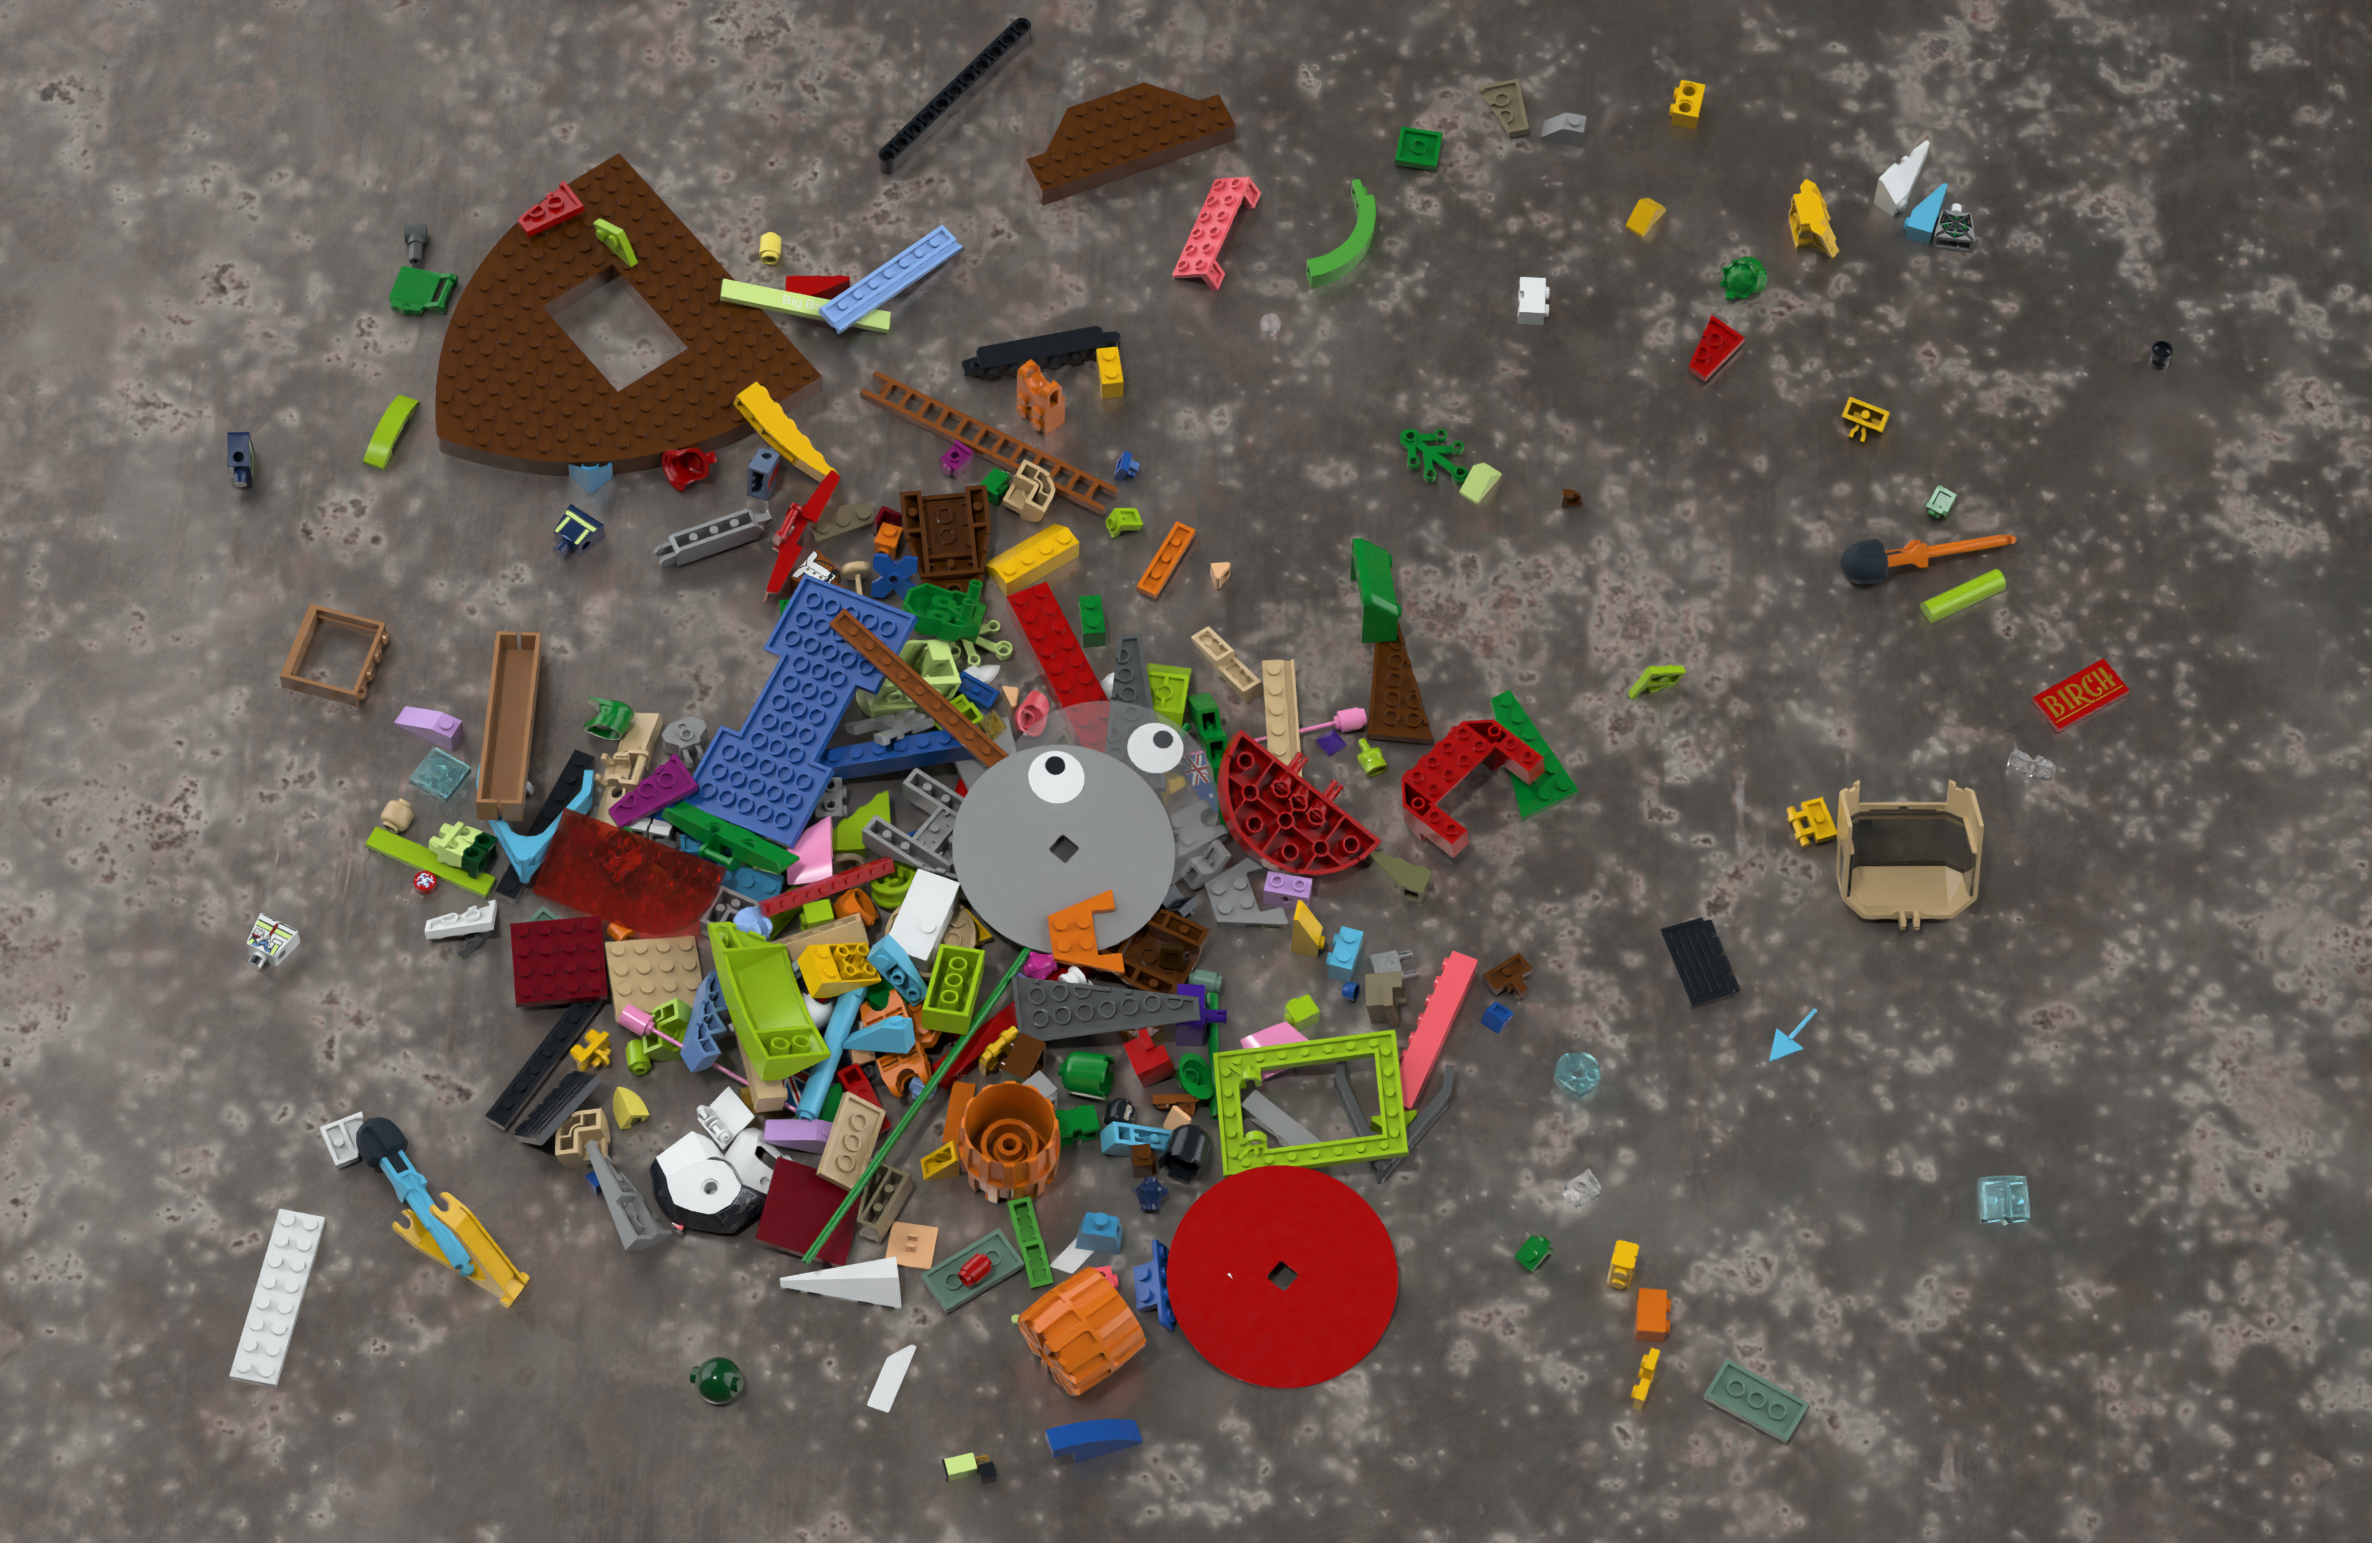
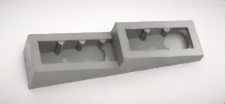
M1254 1090L1241 1104L1242 1115L1276 1136L1278 1143L1284 1147L1321 1142L1257 1090Z

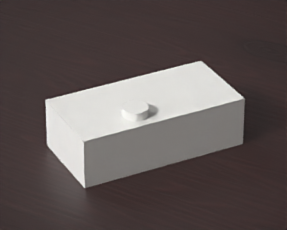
M919 868L889 935L905 950L915 968L928 972L961 897V885L959 882Z

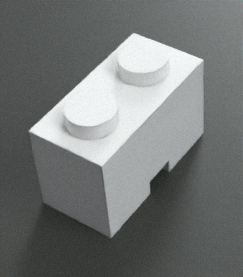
M1520 277L1518 324L1543 325L1544 317L1549 316V304H1545V299L1549 300V287H1546V278Z

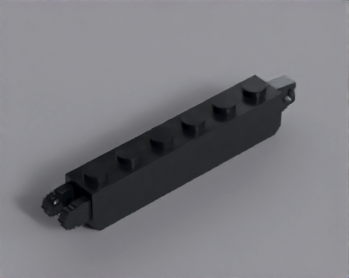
M1091 326L987 345L977 349L976 357L961 361V367L964 376H980L982 381L987 379L993 380L1003 376H1015L1018 369L1030 359L1040 366V370L1058 368L1059 366L1069 364L1076 365L1085 361H1096V349L1118 347L1120 349L1121 335L1116 331L1103 332L1102 328Z

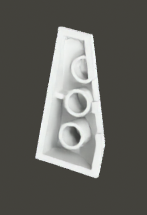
M1926 140L1915 148L1909 157L1904 156L1899 165L1893 164L1878 179L1873 203L1893 217L1899 211H1904L1908 205V198L1928 153L1929 141Z

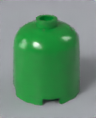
M1083 1051L1070 1053L1064 1063H1060L1058 1069V1077H1061L1064 1089L1075 1095L1106 1101L1105 1094H1110L1113 1084L1114 1073L1110 1072V1064H1115L1114 1056Z

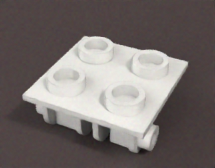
M730 1086L709 1107L700 1105L697 1108L699 1122L723 1150L755 1118L753 1113Z

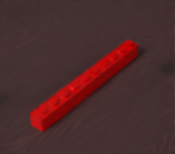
M886 856L760 901L759 905L762 915L770 917L896 872L893 860Z

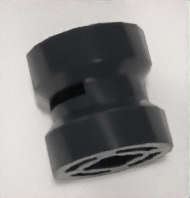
M2157 341L2153 344L2148 361L2152 368L2164 370L2169 366L2170 358L2173 354L2172 345L2166 341Z

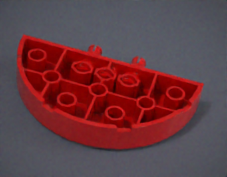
M1239 730L1229 741L1220 763L1217 786L1218 800L1221 813L1231 835L1252 859L1277 873L1305 878H1318L1338 873L1358 863L1379 845L1381 840L1333 803L1341 790L1344 789L1342 784L1338 786L1339 782L1332 779L1322 794L1298 775L1309 761L1306 756L1301 759L1304 755L1303 753L1297 752L1287 766L1243 730Z

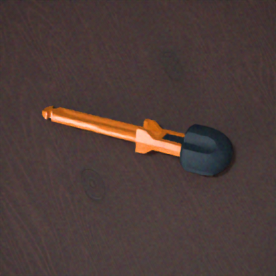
M2010 534L1994 535L1927 546V543H1921V540L1917 539L1911 540L1904 548L1884 551V545L1879 540L1873 539L1850 545L1842 554L1840 565L1849 581L1855 584H1870L1884 581L1888 567L1912 563L1919 568L1928 567V558L2006 546L2007 544L2015 543L2016 536Z

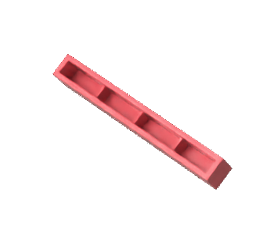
M1452 951L1450 957H1445L1441 967L1443 973L1441 976L1437 975L1433 984L1434 993L1427 996L1424 1005L1427 1008L1424 1013L1420 1012L1416 1022L1418 1028L1416 1032H1411L1408 1039L1409 1048L1402 1051L1399 1059L1401 1063L1400 1075L1404 1112L1414 1110L1476 973L1477 959Z

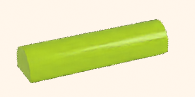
M1994 569L1922 602L1920 609L1932 624L2004 591L2006 588L2005 578L2000 570Z

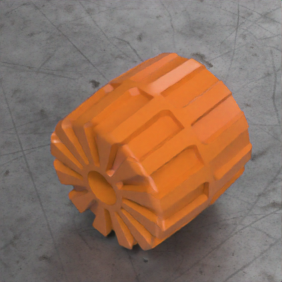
M1005 1081L996 1085L990 1084L982 1088L977 1096L970 1098L965 1106L964 1118L960 1122L958 1149L962 1173H968V1184L974 1192L978 1189L985 1192V1199L996 1204L1000 1198H1006V1202L1023 1198L1026 1195L1034 1199L1044 1192L1045 1184L1049 1185L1053 1181L1059 1161L1061 1136L1059 1121L1056 1119L1055 1108L1050 1099H1046L1032 1085L1027 1086L1016 1083V1081Z
M1090 1266L1085 1267L1049 1290L1025 1310L1017 1320L1019 1329L1027 1340V1344L1033 1354L1042 1357L1041 1365L1047 1373L1052 1372L1055 1382L1061 1388L1064 1387L1069 1395L1076 1397L1109 1377L1146 1345L1144 1332L1129 1306L1110 1282L1100 1272Z

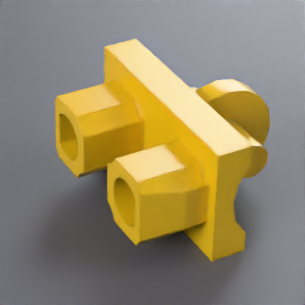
M591 1029L584 1037L585 1042L589 1046L584 1049L581 1045L576 1044L570 1050V1056L577 1062V1069L584 1072L590 1065L596 1068L599 1064L605 1067L610 1064V1060L607 1057L611 1053V1050L608 1048L611 1045L608 1040L610 1035L606 1031L599 1033Z

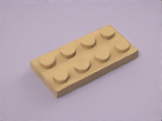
M848 1091L843 1093L816 1175L850 1192L868 1167L869 1157L872 1155L886 1111Z

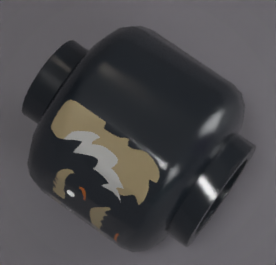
M1116 1098L1109 1102L1106 1107L1103 1119L1104 1124L1108 1126L1113 1121L1133 1124L1136 1114L1135 1107L1125 1098Z

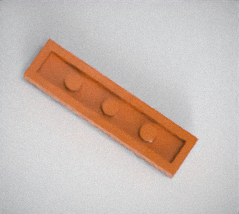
M1176 521L1137 584V592L1156 600L1196 535L1195 529Z

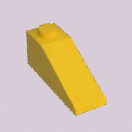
M1301 900L1297 902L1293 921L1291 952L1318 957L1319 949H1324L1326 937L1322 936L1323 927Z

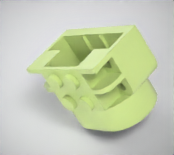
M912 639L906 641L899 657L950 702L962 682L948 643L936 639ZM887 678L877 695L859 688L856 691V700L859 707L871 718L901 713L905 709H915L917 712H924Z

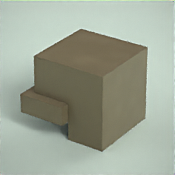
M1402 972L1365 974L1366 1008L1371 1024L1389 1022L1390 1028L1399 1027L1398 1005L1407 1004L1406 986Z

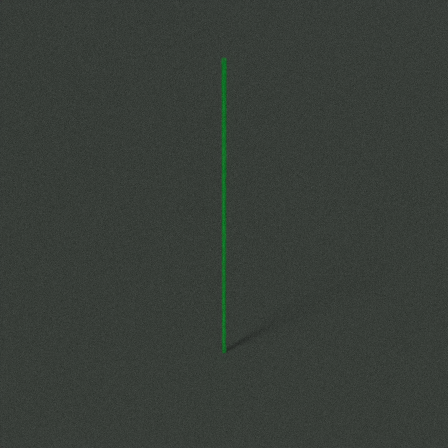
M1187 722L1178 731L1182 741L1192 729V726ZM1023 948L971 1021L968 1034L961 1035L801 1259L804 1265L809 1266L1008 987L1012 977H1015L1028 959L1029 952H1032L1033 949Z

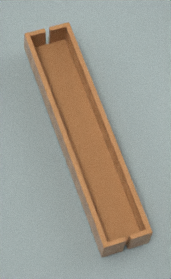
M496 631L476 798L477 819L498 820V817H502V820L523 821L542 655L540 632H521L522 650H518L516 632Z

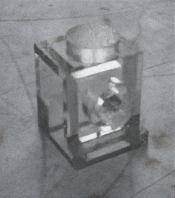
M1587 1169L1585 1173L1565 1183L1563 1195L1568 1203H1572L1575 1209H1578L1600 1196L1601 1185L1590 1169Z

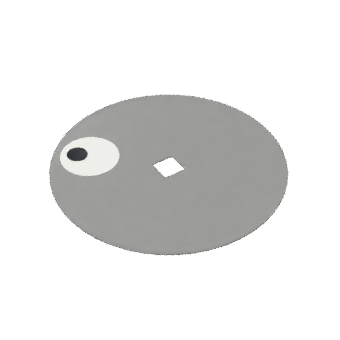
M1045 745L1012 754L993 765L977 779L962 801L956 816L952 837V855L961 888L981 918L1006 938L1030 949L1045 953H1052L1047 917L1105 891L1112 890L1115 911L1092 914L1097 951L1116 945L1132 936L1159 909L1166 897L1173 877L1175 841L1168 815L1161 801L1147 782L1134 770L1119 760L1097 750L1073 745ZM1061 835H1064L1079 848L1066 863L1049 850Z

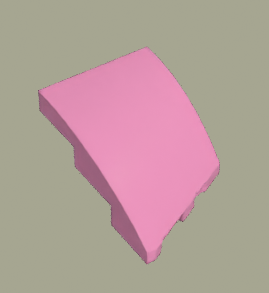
M831 816L824 818L803 831L793 849L787 847L788 852L800 857V860L787 868L788 885L810 884L834 875Z
M1288 1022L1271 1026L1240 1040L1244 1049L1309 1041ZM1291 1068L1262 1071L1261 1081Z

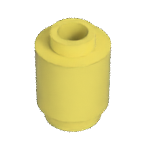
M768 232L760 237L759 257L761 262L766 265L776 264L781 254V237L776 233Z

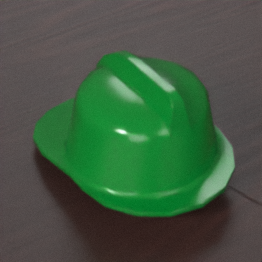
M1195 1053L1182 1055L1175 1075L1178 1086L1195 1098L1203 1100L1211 1098L1214 1093V1086L1210 1068L1205 1059Z

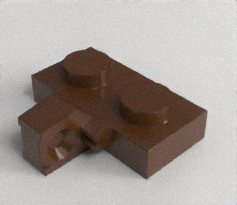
M1517 953L1484 973L1482 979L1495 995L1506 989L1509 993L1513 991L1516 997L1522 1000L1528 996V988L1524 985L1526 983L1524 978L1532 974L1533 968L1520 953Z

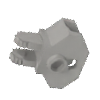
M689 716L668 724L662 733L665 752L672 755L676 753L677 756H680L681 760L684 759L688 769L693 767L691 756L697 755L700 762L704 756L702 746L708 738L707 726L704 720ZM680 726H686L684 729L679 730Z

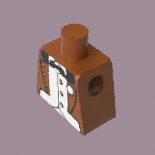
M816 549L791 577V590L793 591L798 587L804 574L846 589L840 585L841 571Z

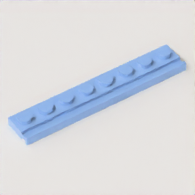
M941 225L819 309L818 313L840 334L960 252L963 246L959 245L956 242V238Z

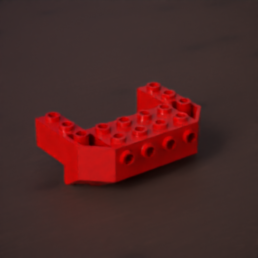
M1494 719L1462 721L1457 727H1452L1448 735L1442 741H1438L1427 755H1423L1418 760L1417 765L1407 770L1401 779L1404 823L1418 840L1422 841L1427 837L1452 858L1469 844L1468 831L1438 808V803L1480 763H1483L1493 772L1503 765L1525 783L1531 785L1544 772V757Z

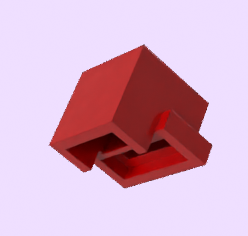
M1146 1027L1137 1031L1140 1037L1123 1044L1143 1088L1176 1074L1174 1064L1170 1056H1168L1164 1045L1156 1047Z

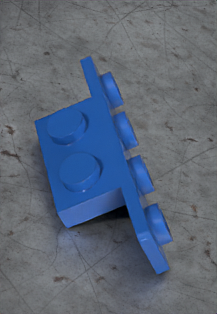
M1155 1239L1152 1240L1153 1261L1133 1267L1136 1307L1141 1313L1158 1308L1159 1325L1171 1332L1174 1331L1175 1315L1167 1288L1169 1250L1166 1245Z

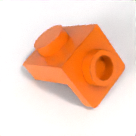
M883 522L874 540V554H888L892 560H895L896 549L902 538L903 528Z

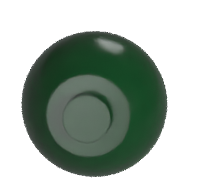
M724 1357L710 1358L703 1362L700 1367L695 1366L690 1374V1383L696 1386V1390L701 1398L711 1404L720 1405L732 1401L742 1391L744 1386L738 1366L733 1361Z

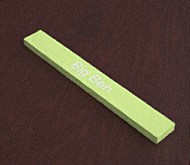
M723 279L720 294L721 301L821 321L826 320L818 311L822 306L831 301ZM875 309L851 327L887 334L891 312Z

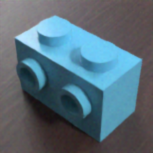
M1342 926L1340 933H1335L1332 946L1335 948L1333 953H1328L1326 965L1329 966L1328 977L1345 982L1351 981L1362 947V931Z

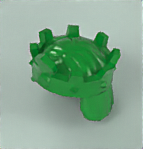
M1744 256L1738 260H1731L1732 263L1721 270L1723 272V279L1719 283L1720 287H1724L1727 291L1724 294L1726 300H1733L1734 298L1746 299L1752 294L1761 293L1767 285L1766 269L1754 257Z

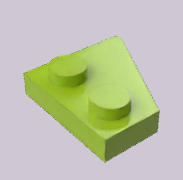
M600 218L593 223L596 228L595 234L601 242L605 243L630 267L638 263L623 229Z
M1683 665L1649 666L1628 691L1631 699H1636L1642 691L1648 690L1651 694L1661 689L1675 686L1685 675L1686 670Z

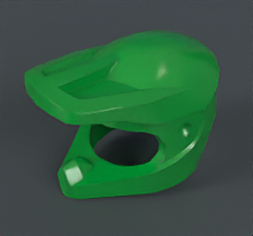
M589 697L588 702L599 715L586 722L583 726V731L604 739H620L630 727L634 717L633 710L621 701ZM596 725L607 726V727H610V729H609V730H603V729L598 728Z

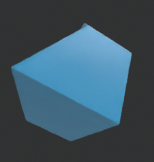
M612 463L599 467V464L594 467H586L584 464H581V467L568 465L570 478L590 495L613 478Z

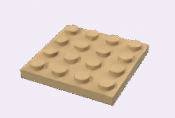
M695 935L604 943L617 1026H622L618 1024V1020L628 1004H632L647 1014L652 1015V1009L678 998L692 1009L697 988L702 983Z

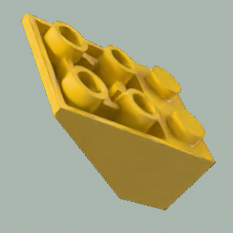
M867 942L808 945L797 962L811 999L831 998L882 981L878 970L867 960L870 952Z

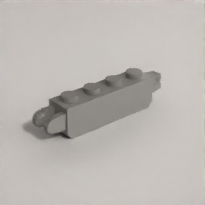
M744 509L673 533L669 537V542L655 547L654 552L657 556L664 554L659 559L662 567L675 563L677 566L759 539V533L773 525L772 518L769 512L757 515V513L753 514L751 509Z

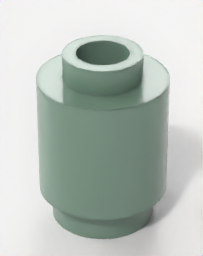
M1196 968L1195 972L1190 973L1188 984L1205 985V993L1213 992L1219 994L1223 976L1218 975V972Z

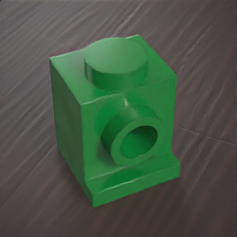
M995 467L979 484L987 485L988 502L995 507L999 505V498L1001 496L1004 497L1010 488L1011 476L1007 472L1000 471Z

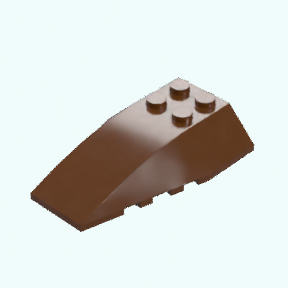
M987 485L965 486L964 493L922 496L921 490L899 492L903 533L911 555L918 557L917 571L922 584L929 583L949 591L956 590L967 593L970 580H979L983 583L991 529Z
M1161 909V911H1156L1153 917L1132 936L1116 945L1099 950L1098 955L1122 953L1125 973L1122 976H1116L1138 990L1177 994V984H1186L1190 973L1198 963L1210 929L1171 911ZM1161 943L1184 946L1181 970L1159 968Z

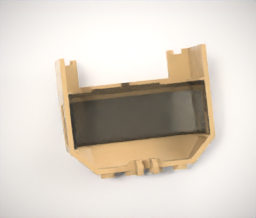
M1949 779L1947 802L1858 803L1860 780L1854 782L1852 788H1844L1840 791L1837 818L1836 876L1842 900L1862 919L1898 920L1900 930H1905L1907 926L1906 919H1912L1914 930H1918L1921 919L1944 920L1954 918L1977 900L1984 824L1974 790L1967 787L1964 790L1956 787V782Z

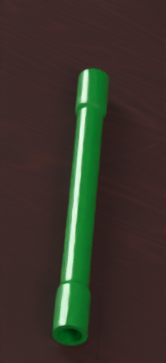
M1217 993L1205 994L1206 1009L1219 1010ZM1207 1023L1209 1068L1214 1086V1093L1209 1099L1210 1119L1219 1121L1213 1053L1220 1052L1218 1023Z

